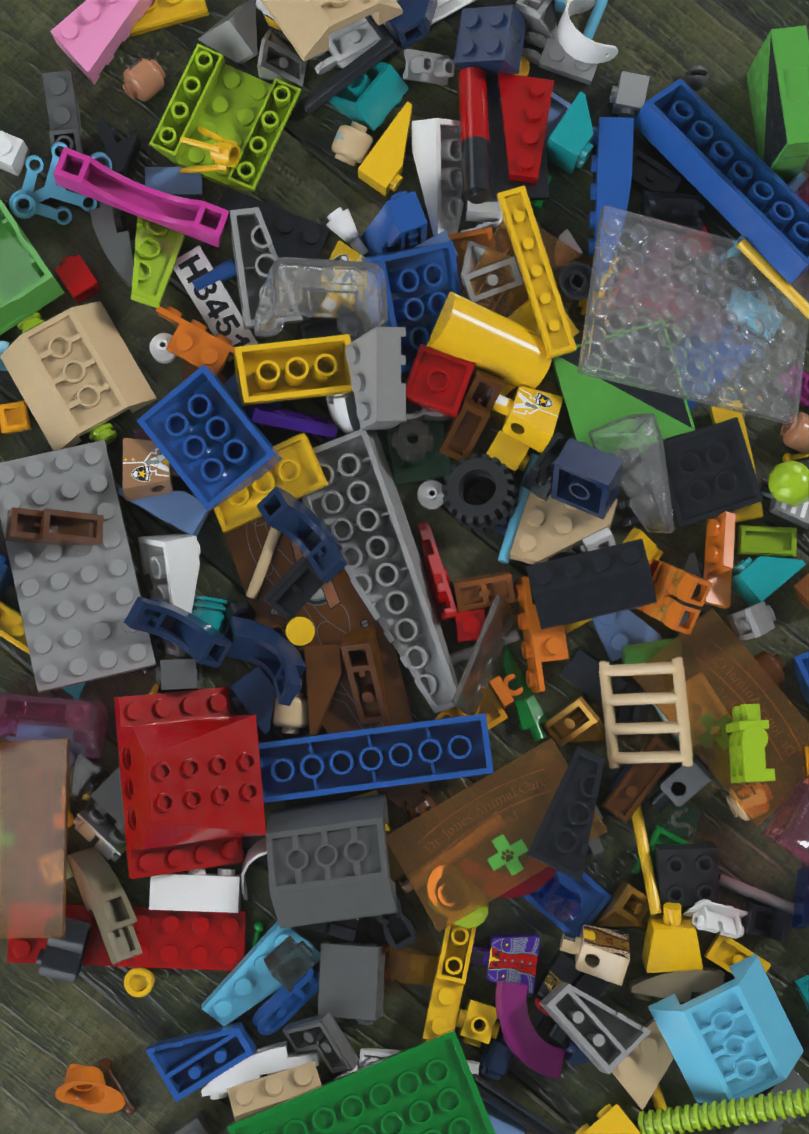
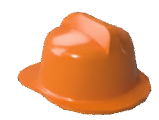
M70 1064L67 1068L64 1084L55 1091V1096L59 1101L96 1113L108 1114L117 1112L125 1105V1097L121 1092L107 1086L103 1072L94 1066Z

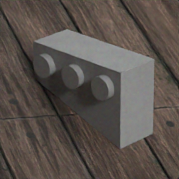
M375 327L345 346L346 360L351 375V387L354 391L357 407L356 414L361 430H388L406 421V383H401V365H406V355H401V337H406V327Z
M560 982L539 1003L598 1070L606 1074H610L651 1032V1030L637 1024L568 983Z

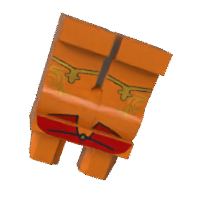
M653 559V561L648 560L657 603L636 609L661 621L672 630L690 635L700 610L685 602L703 607L713 583L657 559ZM697 583H699L701 586L700 593L692 598ZM685 610L688 611V620L684 624H680Z

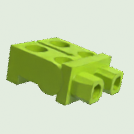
M741 704L732 707L733 722L726 724V733H731L729 736L731 783L776 781L775 768L766 769L765 747L768 743V735L765 730L769 729V720H761L760 704Z

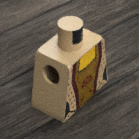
M590 925L582 926L579 937L563 933L559 950L575 954V968L577 970L622 986L630 962L628 933Z

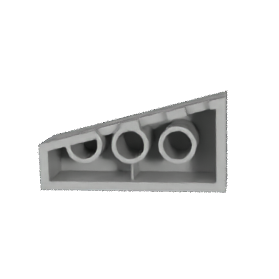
M259 207L230 210L229 224L244 330L301 323L303 320L283 272V267L276 254Z

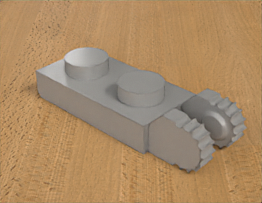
M526 32L524 40L528 44L544 49L541 55L535 50L523 48L522 55L526 57L528 62L534 63L539 68L591 85L598 64L584 63L576 60L565 52L559 41L549 37L546 39L543 35L536 34L535 32Z

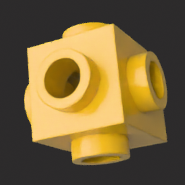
M468 998L465 1010H459L456 1027H459L458 1033L461 1036H465L463 1042L480 1047L482 1042L489 1044L491 1038L496 1039L500 1027V1021L496 1020V1007ZM481 1019V1026L475 1029L474 1022Z

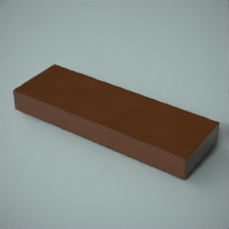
M653 735L641 752L675 750ZM671 763L632 764L601 806L626 824Z

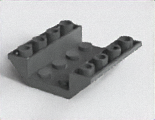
M386 794L271 810L265 835L269 889L281 929L398 913L395 882L390 879L385 830V824H389Z

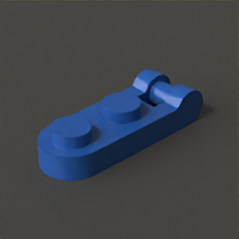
M305 962L298 964L294 970V975L254 1014L253 1024L257 1031L262 1035H270L279 1030L319 991L320 972L313 970Z

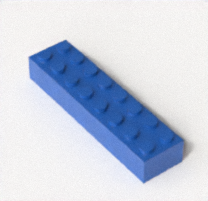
M681 78L647 100L636 116L634 126L790 284L809 270V206Z
M486 713L258 743L264 803L494 773Z

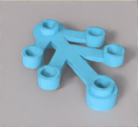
M55 142L52 145L51 153L53 156L45 185L34 191L37 174L43 170L44 164L37 155H31L26 159L27 172L22 189L15 191L9 199L10 210L16 217L27 219L34 214L54 219L61 225L70 223L72 214L69 208L65 206L53 208L40 203L50 197L80 206L87 212H90L89 209L97 207V200L93 199L92 206L85 207L83 200L89 197L56 185L53 172L60 156L55 154V149L58 146L68 148L65 143ZM96 152L90 156L95 160L103 159L105 162L104 166L112 170V162L105 153ZM35 159L40 162L38 169H31L29 167L31 160ZM27 199L29 201L28 207L20 208L18 206L19 200ZM60 211H66L68 213V218L65 220H60L58 218V213Z

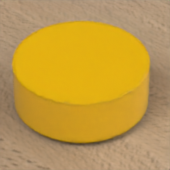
M305 617L293 618L285 628L287 640L295 646L308 644L312 641L315 634L313 623Z
M144 967L132 968L124 978V987L127 993L138 998L146 996L155 984L152 971Z

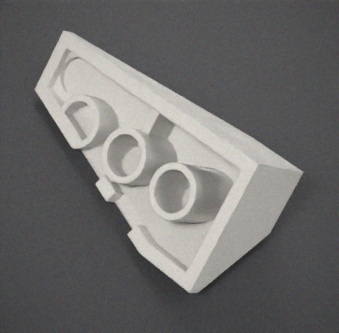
M441 118L412 121V153L433 235H437L446 230L448 235L458 233L464 205L461 199L463 180L460 121Z

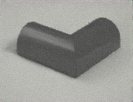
M331 1013L293 1021L282 1029L297 1054L317 1049L332 1074L352 1070L359 1062L357 1054Z

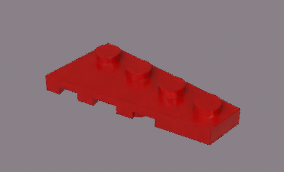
M498 72V87L500 90L509 180L532 184L538 183L554 80Z

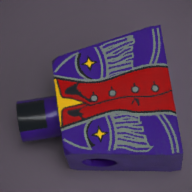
M538 933L490 935L489 948L472 947L470 964L486 966L485 977L489 981L497 983V980L523 983L528 985L527 993L533 994L540 936Z

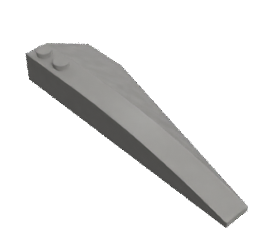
M359 429L313 448L329 486L303 497L304 505L324 523L342 546L340 552L348 563L344 569L351 578V583L374 619L378 620L385 631L384 635L399 653L400 660L405 668L408 667L415 678L414 682L434 713L463 704L431 590L377 431Z

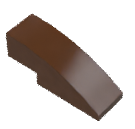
M478 367L476 368L466 389L456 418H452L439 452L458 461L464 457L467 461L504 386L503 378Z
M12 507L7 514L5 541L53 545H102L104 515L47 508L41 511Z

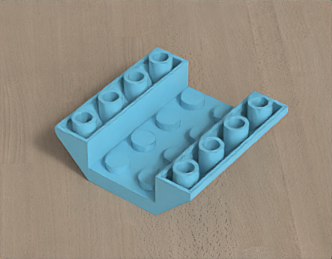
M756 954L729 966L735 979L682 1005H680L674 993L648 1006L697 1103L708 1102L712 1104L714 1100L721 1103L722 1099L730 1102L731 1098L740 1100L742 1096L748 1099L750 1095H756L787 1079L804 1051Z

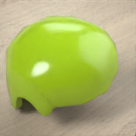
M791 460L777 464L768 478V488L772 496L778 502L789 504L792 507H798L808 502L809 469L807 466Z

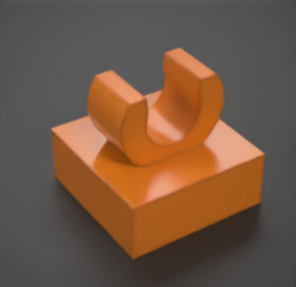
M514 674L506 676L503 681L499 675L488 683L503 709L512 705L514 702L513 697H517L523 692L522 687L515 691L509 689L508 683L515 679L516 676Z

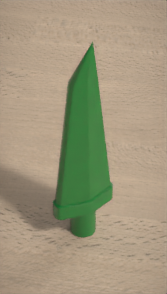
M505 646L503 658L506 676L510 674L516 676L514 680L508 683L509 688L513 691L520 687L523 688V692L519 696L513 697L520 723L519 726L521 731L530 728L534 740L538 741L545 738L540 724L548 721L547 717L540 708L531 689L527 686L526 680L508 647Z

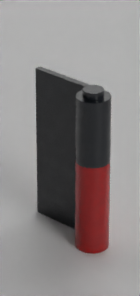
M468 67L461 70L458 74L464 198L473 204L498 202L497 193L525 185L530 201L549 200L546 135L538 183L532 184L509 180L498 80H486V72L478 67Z

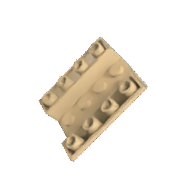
M260 0L303 61L329 50V34L371 15L379 26L403 14V9L396 0Z
M101 301L65 310L21 334L0 355L1 360L53 451L73 447L82 442L80 439L81 435L128 409L134 413L157 400Z

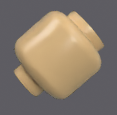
M352 121L350 126L341 125L331 146L332 151L336 153L334 158L354 167L356 163H362L373 143L372 137L366 133L368 128Z
M305 693L296 695L290 706L280 705L278 698H275L272 723L275 726L282 727L281 733L299 734V728L309 726L308 698H304Z

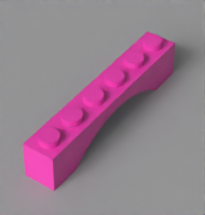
M66 147L63 148L53 172L56 185L218 248L229 223L230 211L202 200L178 197L147 187L111 170L92 157Z

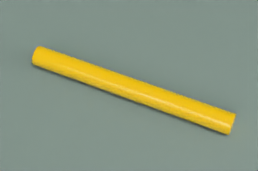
M743 238L736 247L809 320V303Z
M640 804L631 817L650 915L661 914L662 909Z

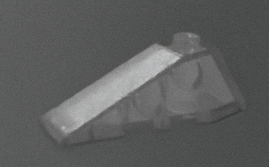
M655 414L628 415L591 430L588 434L594 448L606 453H612L624 460L620 487L623 488L629 497V506L648 533H672L675 529L665 450Z

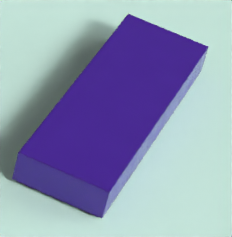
M259 404L249 405L247 411L251 422L331 438L336 437L338 430L332 419Z

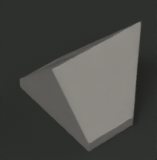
M248 0L235 8L197 40L239 64H243L257 56L255 0Z
M517 0L515 7L527 19L526 32H535L536 34L543 35L546 39L549 37L559 41L553 0Z
M268 29L261 40L257 63L259 79L273 83L274 79L277 78L295 87H303L307 60L303 61L272 30Z
M468 240L461 272V278L468 299L472 302H477L522 285L523 282L515 257L505 254L498 262L504 253ZM485 279H486V282H485V284L483 285L482 289L480 290L479 294L476 295L477 292L479 291L481 285L483 284V282H484Z

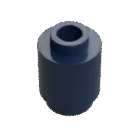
M499 1032L496 1039H490V1043L486 1045L479 1060L481 1064L479 1071L495 1080H500L502 1075H506L515 1056L508 1048L503 1038V1033Z

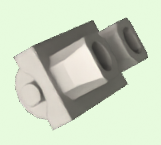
M413 49L404 50L406 64L403 79L448 85V78L454 76L455 64L453 59H449L450 56Z

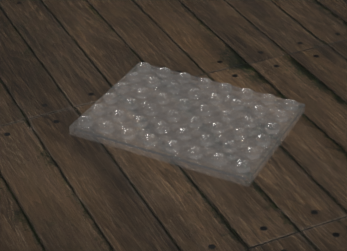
M605 205L600 211L577 373L791 425L798 421L809 320L736 247L740 241ZM808 270L790 285L809 303Z

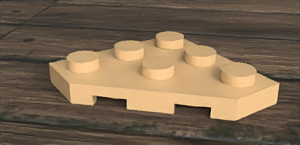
M530 491L509 554L510 559L532 565L546 562L548 558L582 544V539L607 527L610 530L618 499L614 501L603 520L553 499L551 495L545 501Z

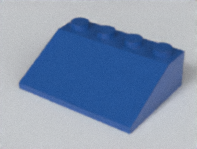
M453 241L362 258L374 326L406 327V337H401V355H406V365H401V373L412 369L420 344L427 346L449 292L462 296Z
M202 365L137 420L142 429L208 512L261 478L283 460L256 424L251 422L248 414L213 370L205 365Z

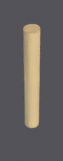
M272 527L268 533L246 593V597L257 600L281 534L280 531Z

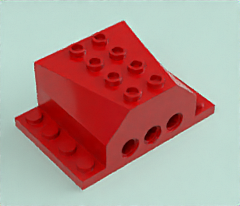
M229 687L114 697L129 878L137 879L244 862L242 837L266 835L256 714L231 716Z

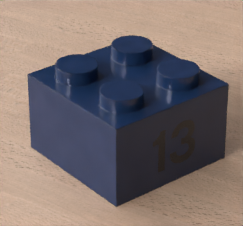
M514 5L462 9L454 64L461 70L468 67L481 68L486 72V76L498 75V72L519 74L527 19Z
M569 438L554 462L551 498L604 520L619 494L624 460L612 453H606L591 447L585 442Z

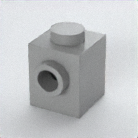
M622 71L618 85H613L609 102L614 103L612 113L618 114L619 117L635 119L645 104L650 76Z

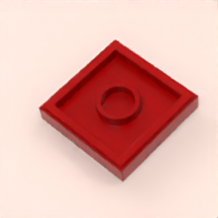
M420 344L406 382V402L456 418L475 363Z

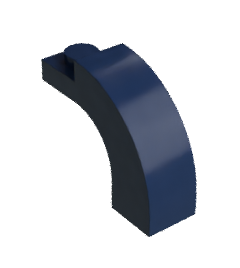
M276 486L257 505L267 525L286 535L300 548L321 581L328 583L348 564L340 552L342 546L331 531L310 509L290 493Z
M138 596L124 620L128 627L162 637L183 649L198 663L219 668L233 644L222 633L200 618L178 606L155 597L149 600Z
M232 616L223 633L233 643L226 657L246 660L260 666L271 677L279 704L290 706L294 697L300 693L302 688L301 676L307 667L303 657L290 641L275 630L253 620Z

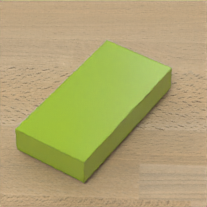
M738 526L737 555L796 557L797 528Z

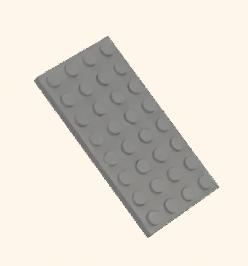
M105 440L1 462L0 519L5 539L7 514L12 507L41 511L47 508L104 515L102 545H53L5 541L38 693L157 666L149 633L132 629L124 623L138 596L141 597Z

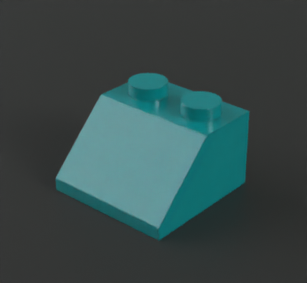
M380 62L328 102L352 121L374 131L385 121V117L392 108L401 102L403 95L409 87L391 64Z
M580 91L550 135L546 146L547 159L571 175L577 167L579 169L584 167L590 157L589 153L594 146L590 143L594 132L586 95Z
M760 556L752 560L748 557L733 567L731 586L747 605L751 606L765 600L806 564L803 560Z

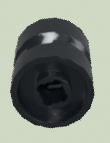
M573 262L560 265L552 270L562 302L583 300L593 292L596 285L595 275L588 265L582 262Z

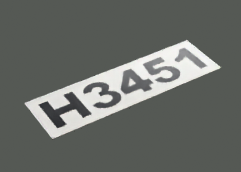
M200 246L177 258L174 271L212 334L216 336L219 333L232 341L230 345L233 347L257 345L258 342L250 329L244 330L243 318L220 280L196 291L192 281L213 270ZM231 355L228 358L229 361L234 359Z

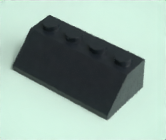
M642 539L526 566L541 630L657 603L650 566Z

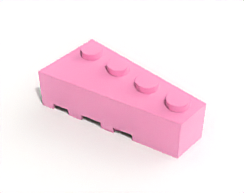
M86 0L50 32L57 45L95 85L105 65H109L114 58L117 48L122 41H126L136 21H140L154 0Z

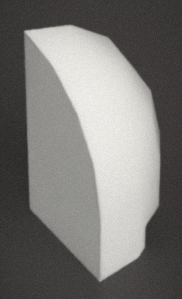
M354 393L326 396L331 419L342 432L349 434L361 429L356 414L357 407Z

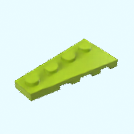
M137 216L131 300L159 309L185 240V234Z

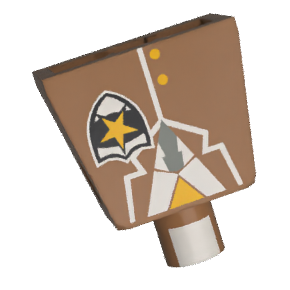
M123 438L122 489L126 501L171 493L173 491V476H179V474L153 441Z

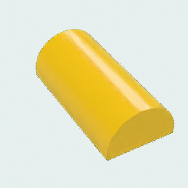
M449 292L427 343V346L438 351L474 362L475 368L478 367L503 378V381L517 388L525 386L535 389L545 377L552 362V359H548L539 333L454 292Z
M350 334L235 347V376L242 406L354 393L351 387V375L345 346L351 343Z

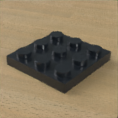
M738 417L652 444L679 528L720 515L725 511L730 512L764 501Z

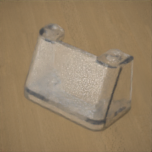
M293 257L279 258L272 264L267 275L254 319L255 336H275L283 328L284 319L291 315L337 318L339 333L341 335L350 334L351 341H354L375 327H381L388 321L385 273L380 266L370 262Z

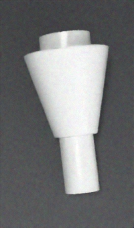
M339 207L327 216L329 222L326 226L347 244H350L362 256L369 252L358 237L359 234L349 209L343 211Z

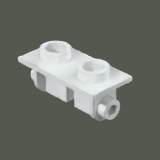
M704 899L697 901L693 907L684 912V916L692 917L693 925L699 930L712 933L720 931V935L733 939L744 935L745 928L742 926L741 918L748 914L747 911Z

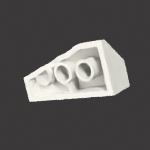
M189 534L138 537L144 575L150 574L153 590L149 591L150 598H159L192 614L200 566V545L197 537ZM162 638L167 654L178 657L185 656L183 649Z

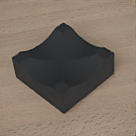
M712 841L692 844H654L656 884L661 908H663L666 902L680 903L681 907L694 906L697 901L704 899L718 903V847Z

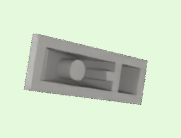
M764 601L726 616L737 642L760 637L775 628L773 623L776 621L775 614L770 605L766 606Z

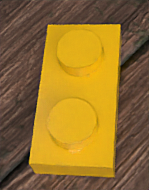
M719 931L704 956L732 974L729 966L755 953L732 938L720 935ZM758 956L766 973L771 964Z

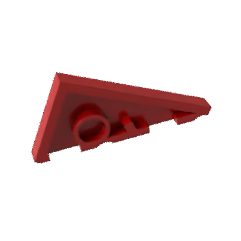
M429 522L417 524L428 584L440 622L448 621L458 616L449 587V574L447 568H443Z

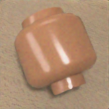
M141 58L123 72L125 82L123 89L131 99L137 98L146 102L164 88L166 75L155 60L151 59L149 61L146 58Z
M799 412L794 416H788L780 432L781 436H783L784 444L798 452L809 454V415Z

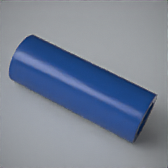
M230 258L213 267V270L196 278L192 283L196 291H199L219 280L224 282L236 275V267Z

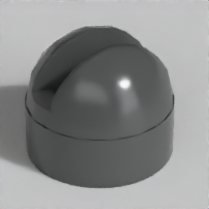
M702 65L691 67L685 78L686 84L693 90L703 89L709 80V72L706 67ZM692 73H699L703 75H692Z

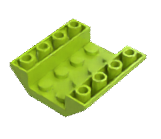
M197 43L149 145L177 166L186 168L216 164L210 157V150L180 141L181 137H186L209 144L218 143L200 133L198 127L208 129L228 140L236 141L241 154L239 162L235 167H230L229 172L209 171L198 173L203 178L223 187L254 192L298 100L301 89L277 78L270 84L225 64L223 54Z

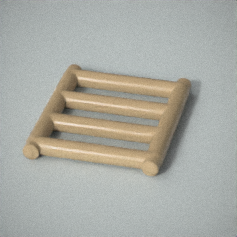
M672 658V662L609 665V662L600 661L599 677L609 768H618L620 764L681 762L682 766H693L683 658ZM673 674L674 691L613 694L611 677ZM676 703L677 721L616 723L614 706ZM679 733L680 751L619 752L617 735Z

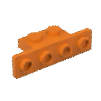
M167 305L166 309L160 306L159 309L156 308L155 311L160 317L178 326L166 350L197 368H200L202 365L207 366L218 377L229 356L234 357L235 347L230 345L232 341L219 333L216 336L206 332L207 327L194 319L190 323L182 319V313Z
M725 511L720 515L708 518L706 525L703 579L713 584L704 604L723 609L729 608L731 602L736 514L731 511Z
M524 576L516 579L513 585L515 600L519 604L520 611L517 614V623L519 629L523 631L524 642L521 644L523 658L527 659L528 670L525 674L526 683L531 688L532 693L545 692L542 662L569 659L564 625L541 630L536 605L532 603L529 577Z

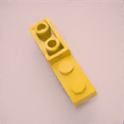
M449 919L447 920L427 1008L428 1011L422 1036L424 1040H429L452 1029L455 1030L476 927L470 929L463 928L454 924Z

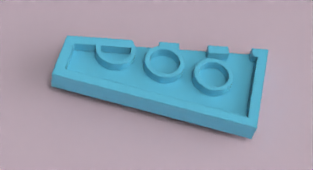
M277 921L201 1004L202 1010L221 1025L226 1026L283 986L294 975V970L298 964L305 962L313 966L319 962L321 950L294 927L281 929Z

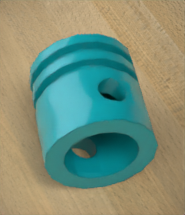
M195 595L192 614L222 633L225 615L222 613L226 612L224 604H227V600Z

